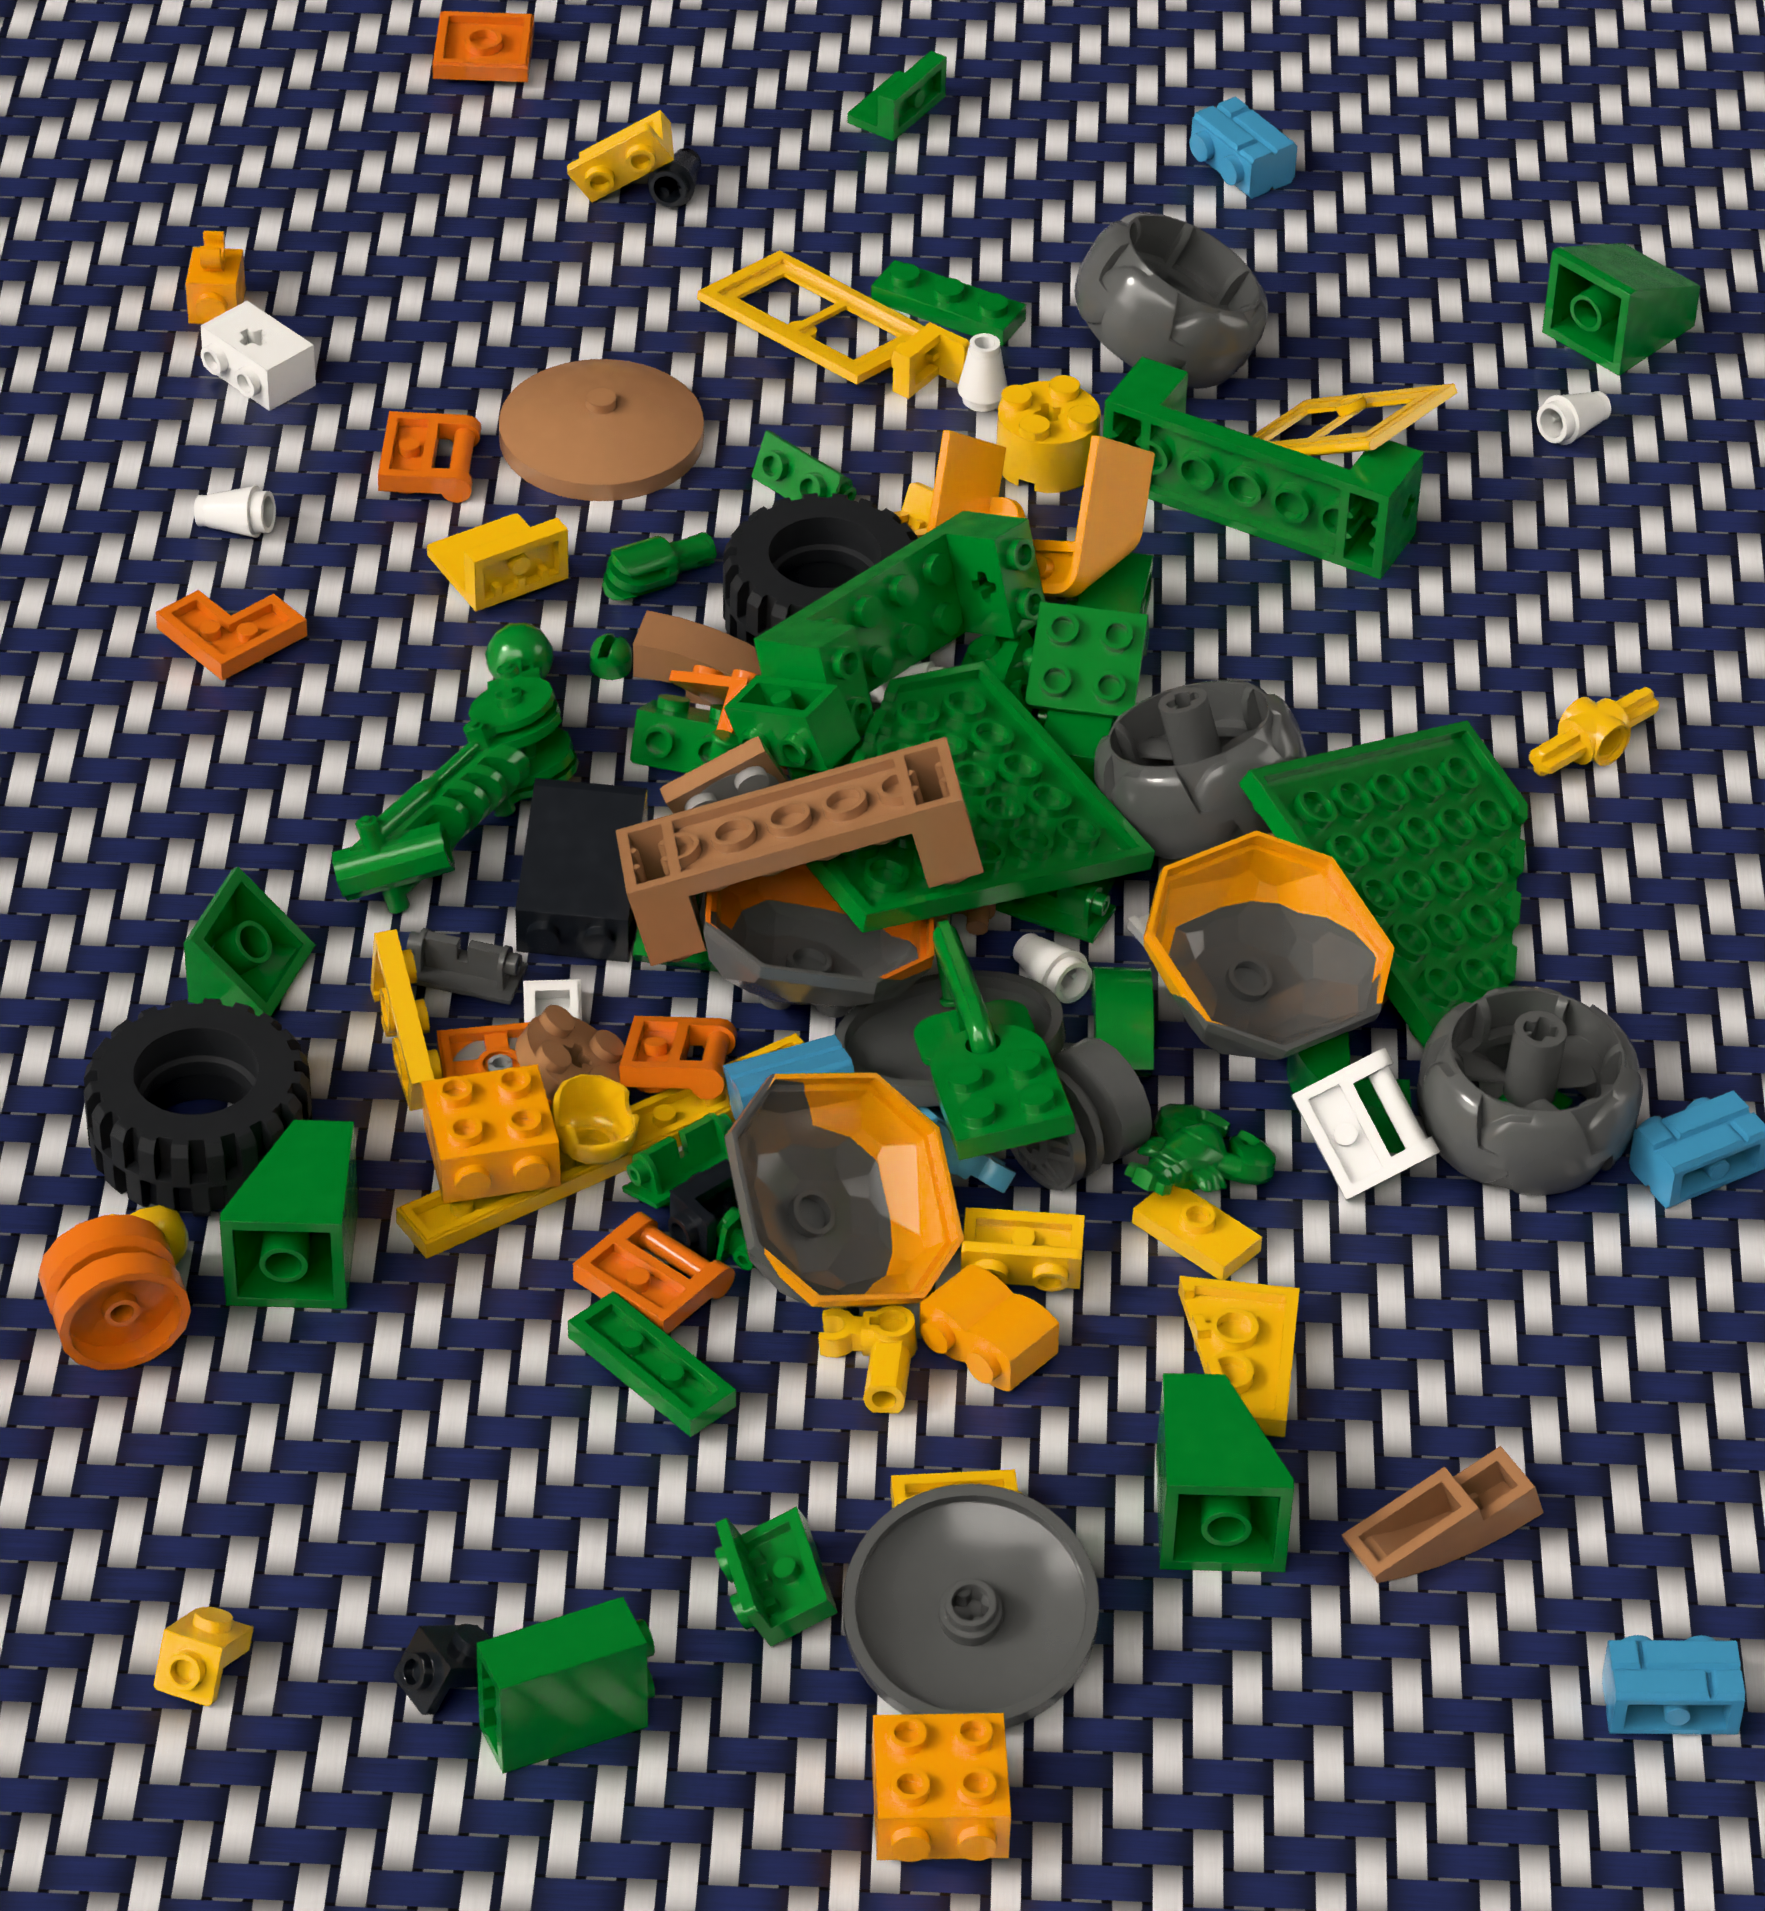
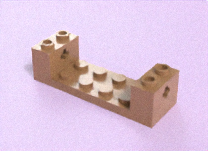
M947 737L616 830L627 897L651 966L665 962H679L693 954L706 951L696 894L721 891L731 884L760 876H774L785 869L816 860H831L841 853L869 845H884L908 834H913L928 888L942 884L959 883L970 876L984 873Z

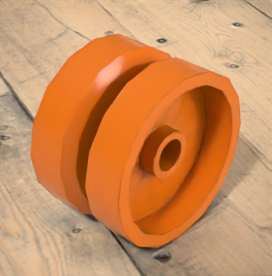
M130 1214L100 1216L79 1223L59 1236L43 1255L38 1273L42 1291L49 1311L53 1316L63 1350L77 1364L96 1370L127 1369L151 1361L172 1347L185 1331L191 1313L188 1295L180 1273L175 1267L173 1255L165 1234L151 1221Z

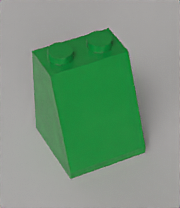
M1624 243L1558 247L1552 251L1542 333L1620 376L1695 326L1700 285Z
M293 1120L221 1211L219 1222L226 1306L347 1309L359 1207L354 1121Z
M1163 1373L1156 1451L1160 1570L1285 1572L1294 1495L1293 1477L1226 1375Z

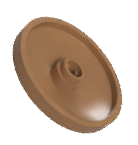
M580 360L540 371L523 381L508 395L499 415L500 448L511 469L525 481L539 489L558 496L585 501L625 500L663 489L680 479L693 467L701 454L704 442L703 412L691 390L679 380L661 370L624 360Z

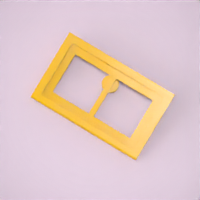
M781 250L698 290L697 300L856 385L891 367V358L896 347L924 327L920 323ZM785 277L834 304L802 321H793L787 325L742 301L741 298ZM847 310L893 334L897 338L853 360L816 340V325Z
M1452 383L1306 399L1252 436L1270 441L1308 414L1337 411L1339 417L1308 438L1271 441V443L1309 456L1375 450L1458 392L1455 384ZM1406 404L1367 432L1325 436L1365 408Z

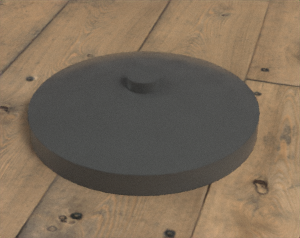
M972 970L984 1003L1000 999L1014 1000L1022 1003L1029 1012L1035 1033L1045 1042L1051 1058L1062 1050L1066 1038L1063 1009L1057 996L1050 989L1032 979L1016 974ZM939 973L921 977L899 997L855 1006L845 1015L835 1030L836 1037L851 1057L855 1073L876 1072L914 1106L919 1107L939 1106L933 1087L930 1066L922 1062L915 1044L914 1029L920 1021L931 1015L955 1010V1007L948 1008L940 1005L939 1000L942 997Z
M985 1484L949 1485L922 1492L903 1501L882 1516L864 1536L851 1559L845 1578L842 1601L844 1631L851 1656L863 1678L880 1698L900 1713H1004L1005 1728L1036 1717L1050 1708L1065 1695L1083 1672L1090 1658L1097 1634L1099 1615L1098 1585L1091 1561L1082 1543L1070 1527L1049 1508L1028 1496L1003 1487Z

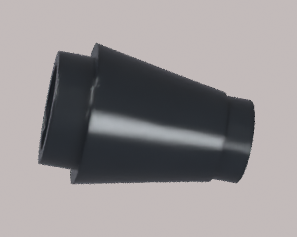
M689 148L679 149L674 153L673 161L649 173V191L652 198L658 204L665 207H678L690 201L694 194L698 173L701 168V159L694 150Z

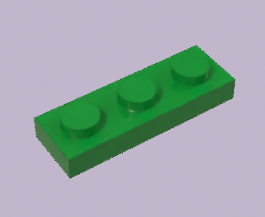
M894 260L871 285V298L889 308L970 336L981 333L992 334L1000 340V346L1002 347L1026 321V304L1006 298L998 293H991L962 283L957 279L947 278L918 268L910 263Z
M614 1291L568 1320L569 1339L689 1437H692L736 1407L735 1388Z

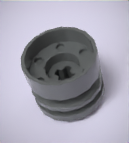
M1086 1037L1052 1057L1073 1112L1076 1133L1011 1148L1018 1163L1025 1171L1047 1189L1063 1191L1080 1179L1096 1172L1101 1168L1102 1164L1109 1165L1137 1150L1149 1140L1152 1130L1151 1108L1143 1085L1132 1066L1118 1050L1099 1038Z

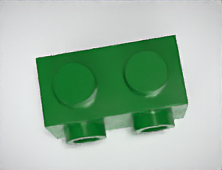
M756 675L724 707L736 736H738V743L741 745L759 736L779 766L815 770L817 772L834 769L841 764L844 756L861 740L839 685Z

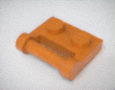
M389 411L378 470V491L399 492L402 494H442L446 500L454 503L468 500L471 496L473 485L472 477L469 474L473 447L479 443L482 429L481 423L470 415ZM439 439L451 440L453 442L449 468H435Z
M634 1016L619 1065L620 1083L625 1087H636L639 1091L645 1093H659L669 1088L691 1089L701 1099H715L724 1090L726 1080L723 1065L726 1055L731 1053L735 1047L737 1039L736 1027L727 1019ZM690 1046H703L704 1053L701 1061L686 1060Z
M643 1212L633 1214L573 1263V1280L600 1298L614 1291L667 1335L709 1299L713 1298L716 1300L723 1297L732 1286L735 1277L734 1269L718 1259L710 1262L658 1229L657 1221ZM644 1249L648 1250L649 1252L653 1253L654 1255L669 1263L673 1267L677 1268L681 1272L685 1273L686 1275L691 1277V1279L687 1278L683 1274L679 1273L675 1269L671 1268L667 1264L663 1263L659 1259L647 1253L646 1251H644Z

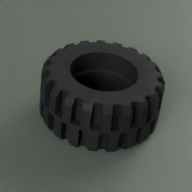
M818 493L803 494L802 498L791 501L789 497L777 500L770 509L763 506L753 512L748 521L744 520L732 533L730 541L725 546L723 554V619L725 620V629L729 635L755 647L754 638L915 541L918 537L906 522L901 524V519L897 514L887 508L881 511L877 509L874 502L863 498L857 502L848 500L847 495L832 493V497H818Z
M204 998L203 1003L188 1004L187 999L172 1001L169 1008L158 1010L154 1006L139 1013L138 1020L131 1022L126 1019L111 1032V1039L104 1038L92 1054L93 1059L87 1065L84 1075V1101L92 1160L97 1170L104 1174L106 1182L121 1194L127 1191L128 1198L131 1201L145 1208H148L150 1204L176 1210L178 1213L179 1211H193L194 1217L211 1216L212 1210L225 1208L293 1120H313L309 1065L306 1055L301 1052L300 1043L288 1030H282V1025L265 1013L257 1016L255 1015V1010L250 1006L237 1002L231 1007L222 1005L220 999ZM200 1099L220 1100L233 1104L219 1111L195 1115L178 1114L165 1110L182 1102Z

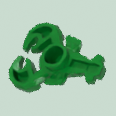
M1171 1103L1162 1106L1154 1119L1158 1136H1152L1137 1150V1153L1140 1155L1152 1157L1148 1165L1131 1161L1125 1171V1175L1132 1178V1183L1146 1191H1154L1161 1196L1170 1195L1173 1185L1183 1189H1201L1205 1192L1221 1190V1188L1226 1189L1225 1179L1251 1185L1270 1182L1274 1176L1276 1155L1265 1142L1244 1130H1241L1237 1136L1231 1138L1227 1152L1223 1137L1228 1134L1231 1126L1228 1121L1198 1106Z

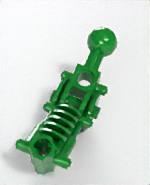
M525 622L510 623L495 632L485 653L487 668L495 680L487 682L488 690L481 693L470 706L468 715L471 721L463 727L468 743L429 778L415 783L377 818L374 815H365L358 819L355 825L361 839L352 847L332 852V864L336 881L342 896L347 901L382 892L390 913L397 914L405 911L410 906L407 894L422 880L455 871V860L452 852L457 843L492 811H494L496 817H507L516 809L514 803L520 799L532 798L535 778L569 781L577 772L579 760L568 733L558 728L562 722L560 717L561 711L550 683L544 680L551 669L554 655L553 647L541 629Z

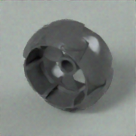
M1137 212L1129 214L1121 220L1111 223L1098 235L1082 261L1074 289L1076 305L1081 317L1107 349L1132 367L1141 357H1145L1187 371V388L1204 389L1219 385L1235 374L1246 363L1262 338L1268 317V304L1263 287L1258 283L1250 268L1235 252L1202 229L1182 220L1157 213Z
M1234 680L1205 681L1179 686L1158 693L1120 714L1114 722L1109 735L1103 736L1096 747L1094 780L1100 791L1155 850V856L1164 859H1185L1256 830L1266 834L1271 833L1272 831L1263 818L1254 810L1252 802L1238 783L1250 769L1307 757L1299 724L1282 698L1275 694H1267L1263 689L1249 682Z
M1508 986L1487 991L1482 998L1473 1003L1466 1001L1460 1003L1442 1017L1431 1033L1422 1053L1416 1098L1427 1137H1433L1440 1150L1438 1154L1461 1174L1474 1181L1490 1183L1514 1190L1515 1193L1521 1195H1551L1567 1192L1585 1185L1600 1169L1604 1171L1610 1170L1617 1163L1629 1146L1637 1126L1643 1097V1082L1639 1074L1637 1053L1631 1040L1623 1029L1601 1009L1593 1004L1589 1007L1582 1002L1564 996L1560 992L1549 988ZM1471 1081L1503 1082V1094L1509 1102H1502L1488 1095ZM1557 1088H1574L1588 1099L1578 1107L1558 1110L1552 1104Z

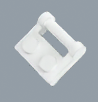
M1386 1047L1291 1096L1346 1201L1440 1152L1433 1137L1426 1138L1389 1067L1394 1062ZM1367 1077L1405 1147V1150L1392 1157L1353 1085Z

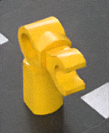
M898 1305L885 1306L877 1311H864L863 1316H854L849 1311L839 1308L823 1310L824 1332H819L818 1336L820 1355L838 1358L852 1351H862L863 1356H870L863 1397L864 1403L872 1413L898 1414L904 1408L911 1358L918 1349L914 1314L904 1306Z

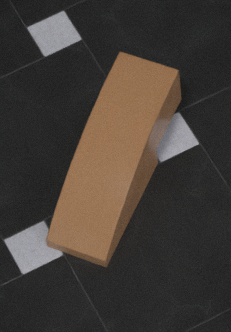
M646 610L633 642V677L671 683L668 681L671 670L692 672L694 665L716 669L724 673L725 676H731L734 669L761 675L757 652L754 646L715 628L681 617ZM686 690V698L691 700L690 703L707 706L713 705Z
M1499 1446L1454 1477L1446 1467L1441 1468L1341 1535L1343 1541L1377 1583L1421 1573L1471 1554L1512 1533L1544 1512L1535 1486L1506 1451Z

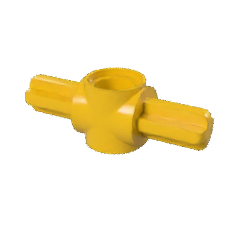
M1643 687L1642 689L1634 690L1617 701L1603 698L1594 702L1589 697H1581L1575 700L1565 710L1559 721L1558 735L1530 751L1528 757L1534 767V772L1539 776L1553 774L1572 762L1585 765L1594 761L1600 766H1607L1616 761L1629 743L1631 728L1657 713L1659 702L1654 698V691L1648 687Z

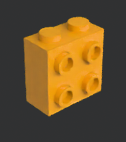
M538 1064L462 1076H450L421 1082L424 1127L443 1204L561 1186L559 1140Z
M1004 1713L873 1715L872 1777L876 1859L916 1862L925 1859L981 1861L988 1858H1009L1011 1807Z

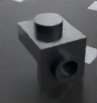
M727 1159L705 1171L695 1173L687 1181L670 1190L668 1228L672 1238L709 1261L716 1258V1227L730 1208L734 1206L738 1208L730 1165Z
M478 1625L419 1626L394 1671V1678L422 1715H434L450 1688L478 1687L476 1643L491 1637Z

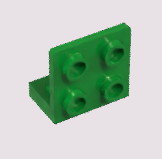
M1040 601L1025 698L1026 706L1033 709L1117 719L1120 714L1136 704L1143 655L1147 656L1150 636L1148 614Z

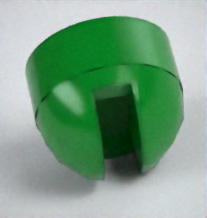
M605 633L593 642L590 650V670L595 676L605 680H617L631 672L633 666L632 650L627 639L622 636L617 638L612 633Z

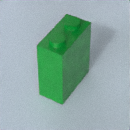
M623 1597L476 1643L480 1729L503 1774L648 1727V1699L654 1698L655 1688L648 1668L647 1658L655 1654L654 1642L646 1621L643 1618L634 1619Z

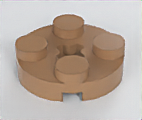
M549 1005L541 1015L531 1020L518 1037L516 1057L521 1067L528 1066L529 1064H538L546 1096L553 1102L554 1095L562 1081L579 1074L602 1075L620 1083L619 1065L625 1046L614 1033L608 1030H596L588 1023L573 1017L563 1007Z

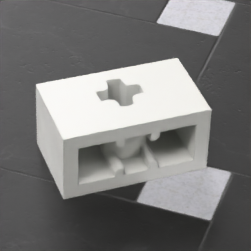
M245 301L200 325L203 366L211 374L217 375L238 389L245 397L251 398L267 410L271 411L316 386L314 345L249 301Z

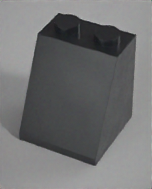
M535 778L515 909L516 952L629 962L637 923L626 893L616 830L647 821V788Z

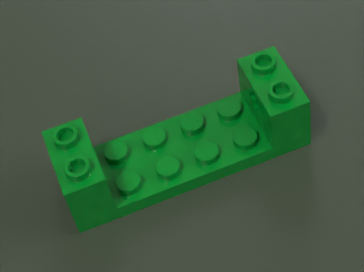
M1141 357L1106 398L1103 437L1155 453L1148 495L1150 500L1380 580L1415 535L1424 458L1423 451L1388 440L1375 450L1364 451L1351 469L1323 461L1186 414L1188 372L1145 357Z
M969 511L960 512L754 638L761 675L839 685L860 737L865 735V731L874 715L869 693L910 666L918 663L965 632L1015 639L1037 625L1040 601L1045 602L1029 519Z

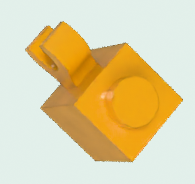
M204 230V246L193 247L186 278L188 323L204 324L244 301L246 286L243 249H226L224 231Z

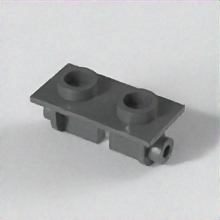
M423 928L420 933L411 931L407 940L406 949L412 950L417 971V983H413L414 985L510 1005L528 969V963L522 962V954L513 953L512 946L508 945L503 947L471 940L467 951L461 949L460 937L432 932L428 928Z

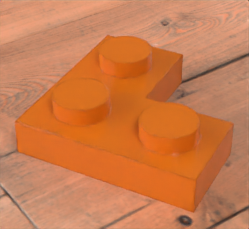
M199 590L156 611L157 629L222 681L308 636L307 619L274 593L233 615L228 614Z

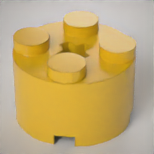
M1058 375L1050 381H1036L1023 385L1014 384L1002 390L1001 401L998 406L996 444L1006 447L1002 476L1009 482L1019 486V479L1034 483V491L1042 493L1065 492L1084 484L1092 435L1100 436L1101 410L1097 401L1088 392L1080 388V382L1076 378L1068 375Z

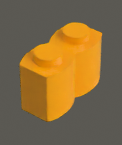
M967 1265L920 1302L919 1332L926 1345L938 1354H945L951 1359L965 1362L971 1374L978 1381L990 1384L1000 1390L1010 1392L1058 1353L1059 1322L1036 1301L1024 1295L1014 1294L998 1277L979 1266Z

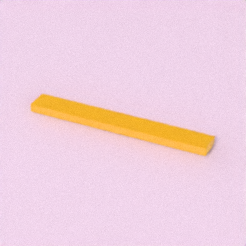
M794 1033L726 1064L805 1042L797 1033ZM726 1082L721 1095L711 1100L697 1097L691 1089L669 1088L630 1105L633 1115L639 1114L640 1116L637 1137L626 1156L609 1164H584L571 1159L568 1154H564L559 1148L561 1186L448 1204H443L439 1189L396 1208V1223L423 1256L428 1259L626 1171L627 1165L632 1163L633 1155L669 1136L676 1139L678 1147L682 1146L679 1130L703 1118L708 1113L716 1115L725 1113L734 1123L736 1120L731 1110Z

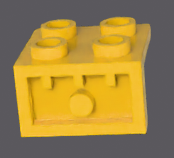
M511 514L427 545V556L475 612L569 578L568 529L558 517L530 527L519 514Z

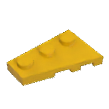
M397 929L374 933L370 989L374 1002L380 1001L382 1011L381 1024L385 1036H398L392 1039L394 1064L409 1111L423 1109L421 1082L442 1079V1069L437 1050H427L423 1034L430 1032V1024L424 999L415 1000L411 984L417 983V971L412 950H402Z
M1179 1276L1178 1293L1204 1373L1226 1375L1266 1436L1285 1438L1300 1288Z

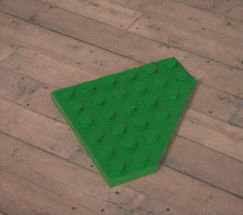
M984 661L890 679L879 709L876 708L865 731L862 745L859 750H856L850 764L947 737L984 873L970 876L959 883L942 884L928 888L913 834L898 837L884 845H869L841 853L831 860H816L806 863L808 869L862 933L1149 870L1152 867L1155 850Z
M1468 720L1250 769L1238 783L1252 802L1254 810L1263 818L1275 837L1329 855L1335 859L1395 947L1385 994L1407 1023L1412 1035L1419 1040L1423 1047H1425L1438 1022L1453 1007L1465 1001L1473 1003L1482 998L1487 991L1508 987L1515 979L1518 947L1512 944L1513 930L1519 925L1522 893L1516 891L1517 878L1524 869L1526 841L1520 839L1521 826L1527 820L1528 803Z

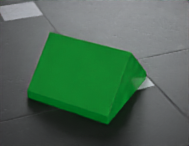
M239 867L230 871L184 941L188 1002L200 1004L203 1003L204 998L220 999L222 1005L231 1007L237 1002L250 1006L255 1010V1015L257 1016L265 1013L271 1017L314 949L315 944Z

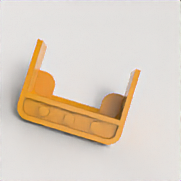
M943 430L927 533L962 511L1025 518L1024 510L1017 501L999 497L1006 447L954 431ZM1092 435L1075 541L1033 539L1044 596L1065 598L1078 596L1137 547L1143 533L1155 458L1154 452L1102 436Z

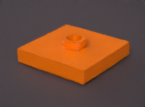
M440 11L432 65L433 79L528 82L535 30L534 15Z

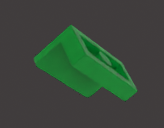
M930 51L906 72H895L847 113V122L894 141L945 98L947 57Z

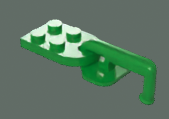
M948 920L937 922V927L933 931V943L942 990V997L939 1002L941 1006L955 1007V1010L934 1014L920 1021L914 1029V1039L922 1062L930 1066L934 1091L959 1161L1075 1134L1073 1112L1049 1050L1043 1039L1035 1033L1027 1008L1020 1002L1008 999L984 1003L956 928L950 925Z

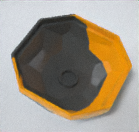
M1257 830L1164 866L1159 874L1143 937L1146 952L1189 1026L1204 1044L1221 1054L1268 1060L1283 1059L1376 1020L1381 1011L1395 949L1333 857Z
M876 1072L771 1074L724 1136L749 1261L779 1292L807 1306L814 1308L852 1309L919 1303L927 1296L964 1241L940 1127Z

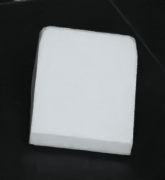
M581 979L523 981L524 1022H531L533 1018L541 1015L549 1005L561 1006L573 1017L582 1020Z

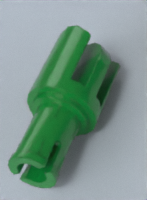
M701 532L673 542H668L664 537L655 536L611 549V556L608 559L603 576L602 587L604 593L612 600L623 601L673 586L680 573L714 564L715 561L713 559L717 556L714 541L709 534Z

